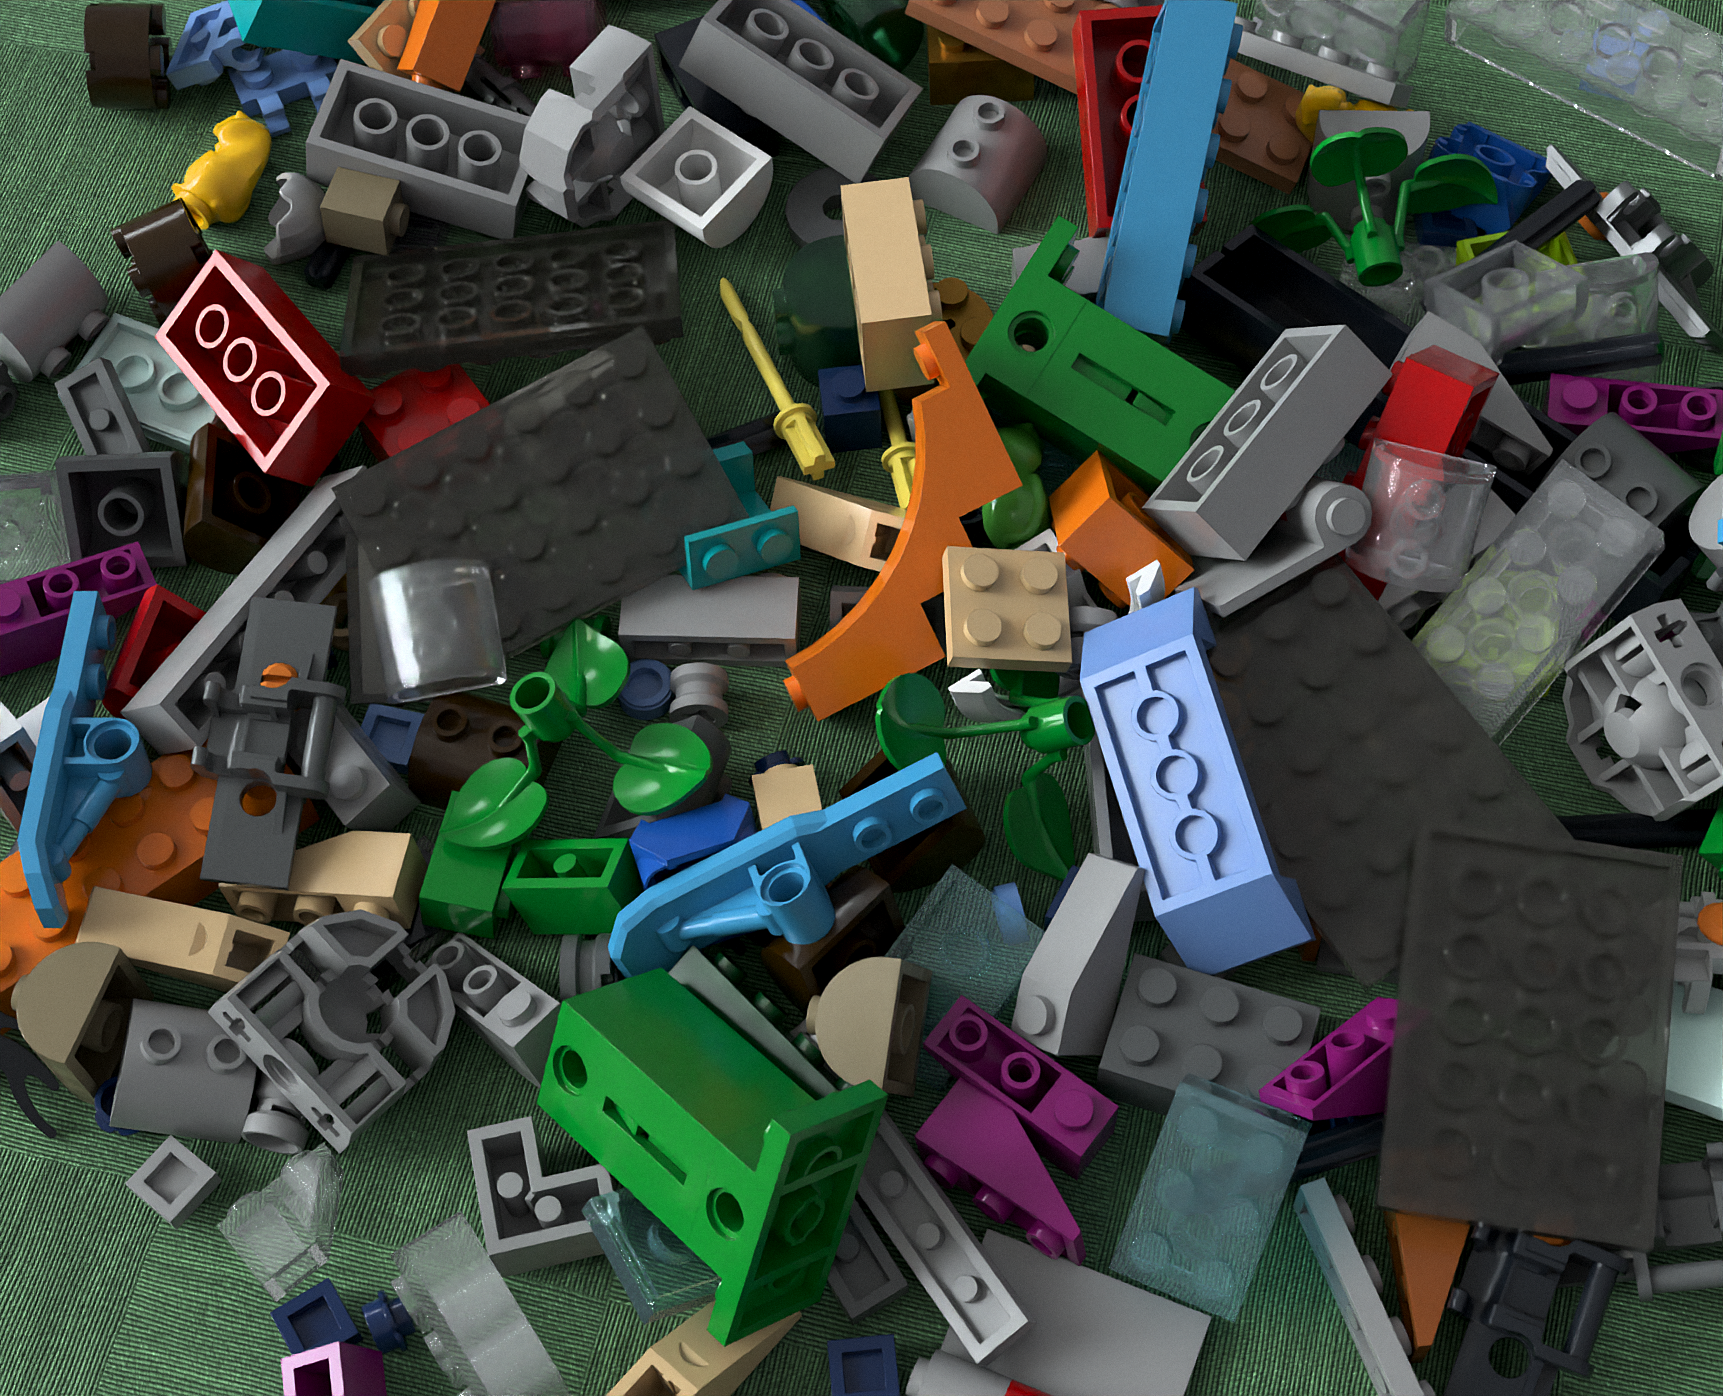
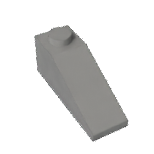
M1088 853L1022 974L1011 1030L1034 1047L1057 1056L1103 1055L1111 1030L1145 868L1096 853Z

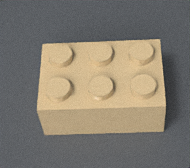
M909 177L840 185L846 261L866 392L934 384V379L929 381L925 377L913 351V348L921 345L914 331L934 321H943L939 291L933 289L932 280H929L935 279L931 244H926L924 235L919 236V234H927L923 199L912 200Z

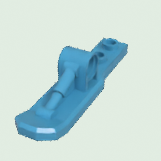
M74 591L55 684L44 710L17 838L24 876L35 911L44 928H62L68 920L69 912L63 881L70 876L72 871L69 860L87 833L93 832L115 798L129 797L141 792L149 784L152 777V765L135 725L121 718L93 717L96 700H103L106 695L104 692L107 684V673L104 666L106 651L114 650L117 636L115 618L113 615L106 614L98 591Z
M935 752L823 810L791 815L649 887L617 914L608 944L610 957L623 976L630 978L660 967L668 973L693 945L701 949L725 936L768 929L771 934L783 935L788 942L793 944L805 945L817 942L829 932L835 921L834 908L825 885L832 881L839 873L967 809L938 752Z

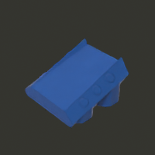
M1470 121L1455 126L1450 137H1439L1435 140L1427 159L1430 160L1449 154H1468L1478 158L1488 167L1497 189V205L1479 203L1449 210L1452 211V215L1463 219L1464 216L1475 221L1476 227L1484 230L1486 235L1501 233L1510 229L1553 177L1545 167L1547 158Z
M726 793L722 801L649 823L641 819L629 842L643 890L645 891L649 887L757 833L758 829L750 803ZM752 932L725 936L705 947L721 943L739 936H743Z

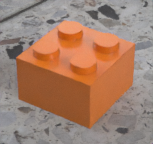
M1097 449L1048 497L1053 517L1051 526L1056 532L1058 541L1056 550L1057 552L1065 553V563L1074 571L1080 569L1082 573L1086 569L1100 581L1099 587L1104 595L1121 609L1127 605L1131 606V597L1126 578L1153 561L1158 560L1165 580V599L1195 570L1191 556L1142 509L1151 495Z

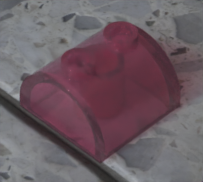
M598 0L495 2L490 14L494 53L498 66L500 68H511V77L515 79L542 78V67L562 66L563 77H571L569 66L607 27L606 4Z

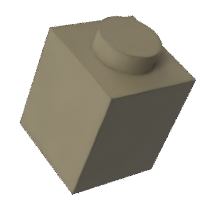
M337 167L320 205L326 242L385 256L389 255L396 236L402 237L405 234L410 216L409 206L403 204L400 180Z

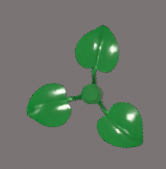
M1370 127L1362 129L1358 133L1349 131L1328 137L1316 147L1310 159L1313 177L1323 186L1334 187L1355 180L1363 220L1354 226L1350 241L1329 212H1321L1315 215L1314 210L1310 206L1302 204L1288 205L1269 210L1254 218L1249 225L1253 224L1296 253L1317 247L1333 236L1344 251L1347 263H1355L1359 282L1364 286L1378 287L1394 282L1403 274L1404 269L1400 252L1406 249L1403 233L1407 212L1413 214H1421L1422 212L1435 213L1479 203L1497 205L1498 194L1492 173L1481 160L1468 154L1443 155L1420 164L1414 172V179L1405 180L1400 184L1394 228L1387 225L1385 219L1374 217L1365 177L1384 175L1399 167L1407 157L1408 146L1401 132L1386 127Z
M574 618L556 645L544 672H533L524 676L515 684L510 693V705L525 723L518 731V735L525 742L529 762L528 769L520 760L514 758L495 759L482 765L461 788L450 817L440 830L439 835L452 845L471 850L503 848L529 835L543 819L550 801L548 792L535 782L542 773L536 742L538 739L560 742L568 738L574 729H577L613 760L624 764L618 770L613 780L614 795L623 808L631 813L643 816L658 815L671 810L697 791L707 781L708 775L712 773V754L700 737L688 728L678 724L657 723L644 727L635 735L630 753L618 749L585 722L582 718L586 716L587 708L600 709L606 707L621 694L628 682L631 666L625 651L615 641L595 631L581 619Z
M990 669L995 683L1002 689L1010 691L1009 702L1012 705L1018 706L1026 714L1021 719L948 728L943 727L945 721L943 699L931 680L917 673H906L890 680L876 703L878 711L875 720L880 746L888 760L899 771L935 752H938L942 762L946 765L944 739L1019 731L1023 743L1028 748L1039 753H1047V755L1022 774L1023 788L1012 790L1007 795L1004 804L1003 823L1007 843L1017 860L1035 872L1063 882L1071 866H1075L1070 816L1067 802L1059 783L1051 774L1043 772L1054 763L1066 761L1068 758L1066 749L1086 745L1092 740L1095 727L1086 700L1077 695L1066 698L1058 697L1060 676L1056 672Z

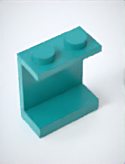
M744 441L638 470L642 518L692 590L801 559L798 510L794 505L771 511L755 491L753 452Z

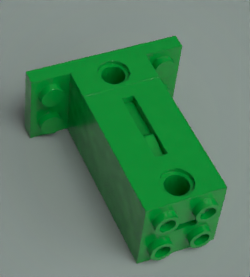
M1058 215L965 360V363L985 404L1017 424L1032 423L1040 438L1082 464L1098 449L1152 496L1236 390L1067 288L1065 285L1075 269L1073 264L1080 250L1073 247L1079 227ZM1027 344L1033 346L1037 351L1028 352L1021 349L1018 345Z
M662 967L563 1000L548 1060L545 1065L537 1104L722 1278L715 1292L716 1301L707 1331L726 1347L819 1302L878 1129L888 1094L869 1079L842 1091L831 1092L824 1098L815 1101Z

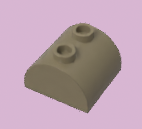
M81 942L56 950L40 961L30 974L23 975L14 987L11 1007L16 1011L20 1032L28 1045L71 1094L83 1102L94 1105L95 1095L99 1087L109 1078L117 1076L119 1072L132 999L152 1001L154 994L120 947L101 942Z
M889 957L867 958L841 970L829 982L822 996L814 995L811 998L806 1017L808 1034L816 1035L823 1058L839 1077L852 1085H857L870 1079L886 1093L914 1097L932 970L902 959Z

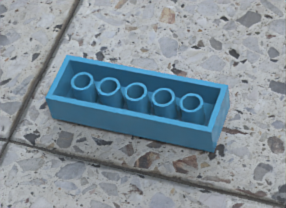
M1165 0L1155 20L1095 305L1160 345H1169L1173 333L1178 334L1183 320L1185 300L1177 299L1178 290L1180 291L1184 278L1189 279L1191 276L1197 252V245L1190 244L1188 241L1189 237L1193 234L1196 223L1200 224L1205 213L1209 190L1200 188V184L1204 181L1207 168H1213L1220 142V135L1211 133L1216 125L1219 113L1223 114L1227 106L1232 80L1223 78V75L1225 76L1230 58H1236L1243 32V25L1234 23L1238 3L1225 0Z

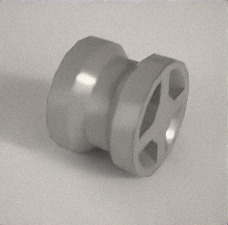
M701 662L687 663L676 667L670 674V689L676 695L675 700L670 703L669 720L671 723L698 714L717 728L723 727L728 722V705L723 700V695L728 691L729 675L726 670L718 665Z

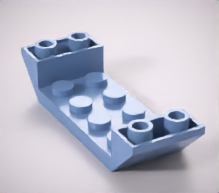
M1192 587L1085 632L1080 683L1138 865L1145 868L1143 881L1154 915L1188 969L1216 976L1316 939L1296 879L1281 876L1205 651L1217 646L1199 590Z

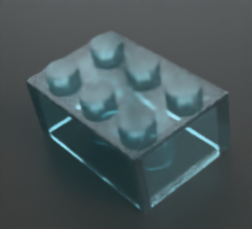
M1188 1073L1178 1085L1108 1269L1235 1323L1313 1123Z

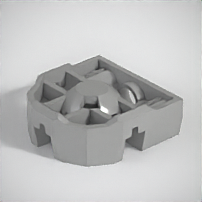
M609 24L569 66L575 98L552 89H548L540 98L525 127L519 156L521 168L534 179L526 188L527 197L583 228L600 220L611 221L631 201L633 197L623 189L620 177L665 132L652 43L629 31Z
M1681 598L1655 603L1629 615L1567 662L1564 668L1567 673V679L1562 696L1569 724L1565 738L1596 790L1611 794L1633 813L1652 816L1655 821H1666L1723 789V667ZM1680 624L1684 627L1683 630L1672 638L1660 643L1659 639ZM1697 682H1699V683L1703 686V688L1705 689V692H1706V694H1707V697H1706V695H1705L1703 689L1699 686V684H1698ZM1605 733L1609 745L1623 759L1614 764L1610 756L1601 760L1596 752L1597 749L1603 746L1598 735Z
M361 909L322 916L305 926L286 945L269 956L215 1002L208 1011L211 1017L339 1154L433 1068L446 1046L455 1015V1007L444 971L435 962L427 969L421 961L415 963L408 955L411 950L403 943L409 934L398 922ZM296 950H300L322 973L317 982L314 983L290 957ZM385 959L410 984L395 999L388 989L384 993L381 992L375 985L379 979L370 973ZM275 991L278 992V994L273 999H271L266 1005H264L259 1011H257L255 1014L252 1013L253 1010H255ZM379 1010L382 1023L380 1034L366 1033L368 1024L366 1016ZM242 1020L245 1022L243 1028L238 1025ZM299 1024L301 1033L311 1049L326 1060L334 1062L320 1075L317 1065L309 1053L294 1040L285 1038ZM389 1045L413 1071L406 1080L379 1053L382 1048ZM364 1084L367 1089L343 1110L340 1105ZM329 1115L334 1118L331 1123L326 1119Z

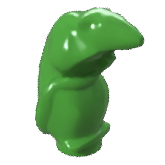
M1032 423L1011 424L1008 427L997 429L1023 486L982 506L983 528L989 539L998 549L1014 550L1045 530L1052 528L1053 517L1049 498L1041 477L1035 473L1042 463L1045 443L1039 437L1035 428H1033Z

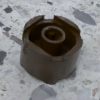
M99 3L87 5L84 17V53H89L91 70H85L89 98L94 108L170 109L169 78L162 77L164 75V68H168L172 60L173 49L171 37H161V35H166V11L164 4Z
M182 198L165 203L110 229L113 239L124 258L133 257L131 260L132 266L127 268V271L138 293L142 298L153 295V297L147 300L160 326L164 324L213 254L201 235L203 232Z

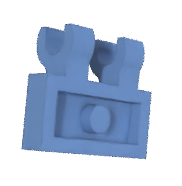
M228 0L190 14L167 69L166 76L177 90L197 83L200 86H204L218 79L224 71V66H231L240 71L257 69L265 52L262 48L246 51L239 47L245 43L242 41Z
M281 50L264 56L260 66L255 70L240 71L232 67L227 69V72L244 113L249 117L262 113L273 138L291 131L283 105L310 96L318 113L338 65L335 59L331 57L309 56L301 52Z

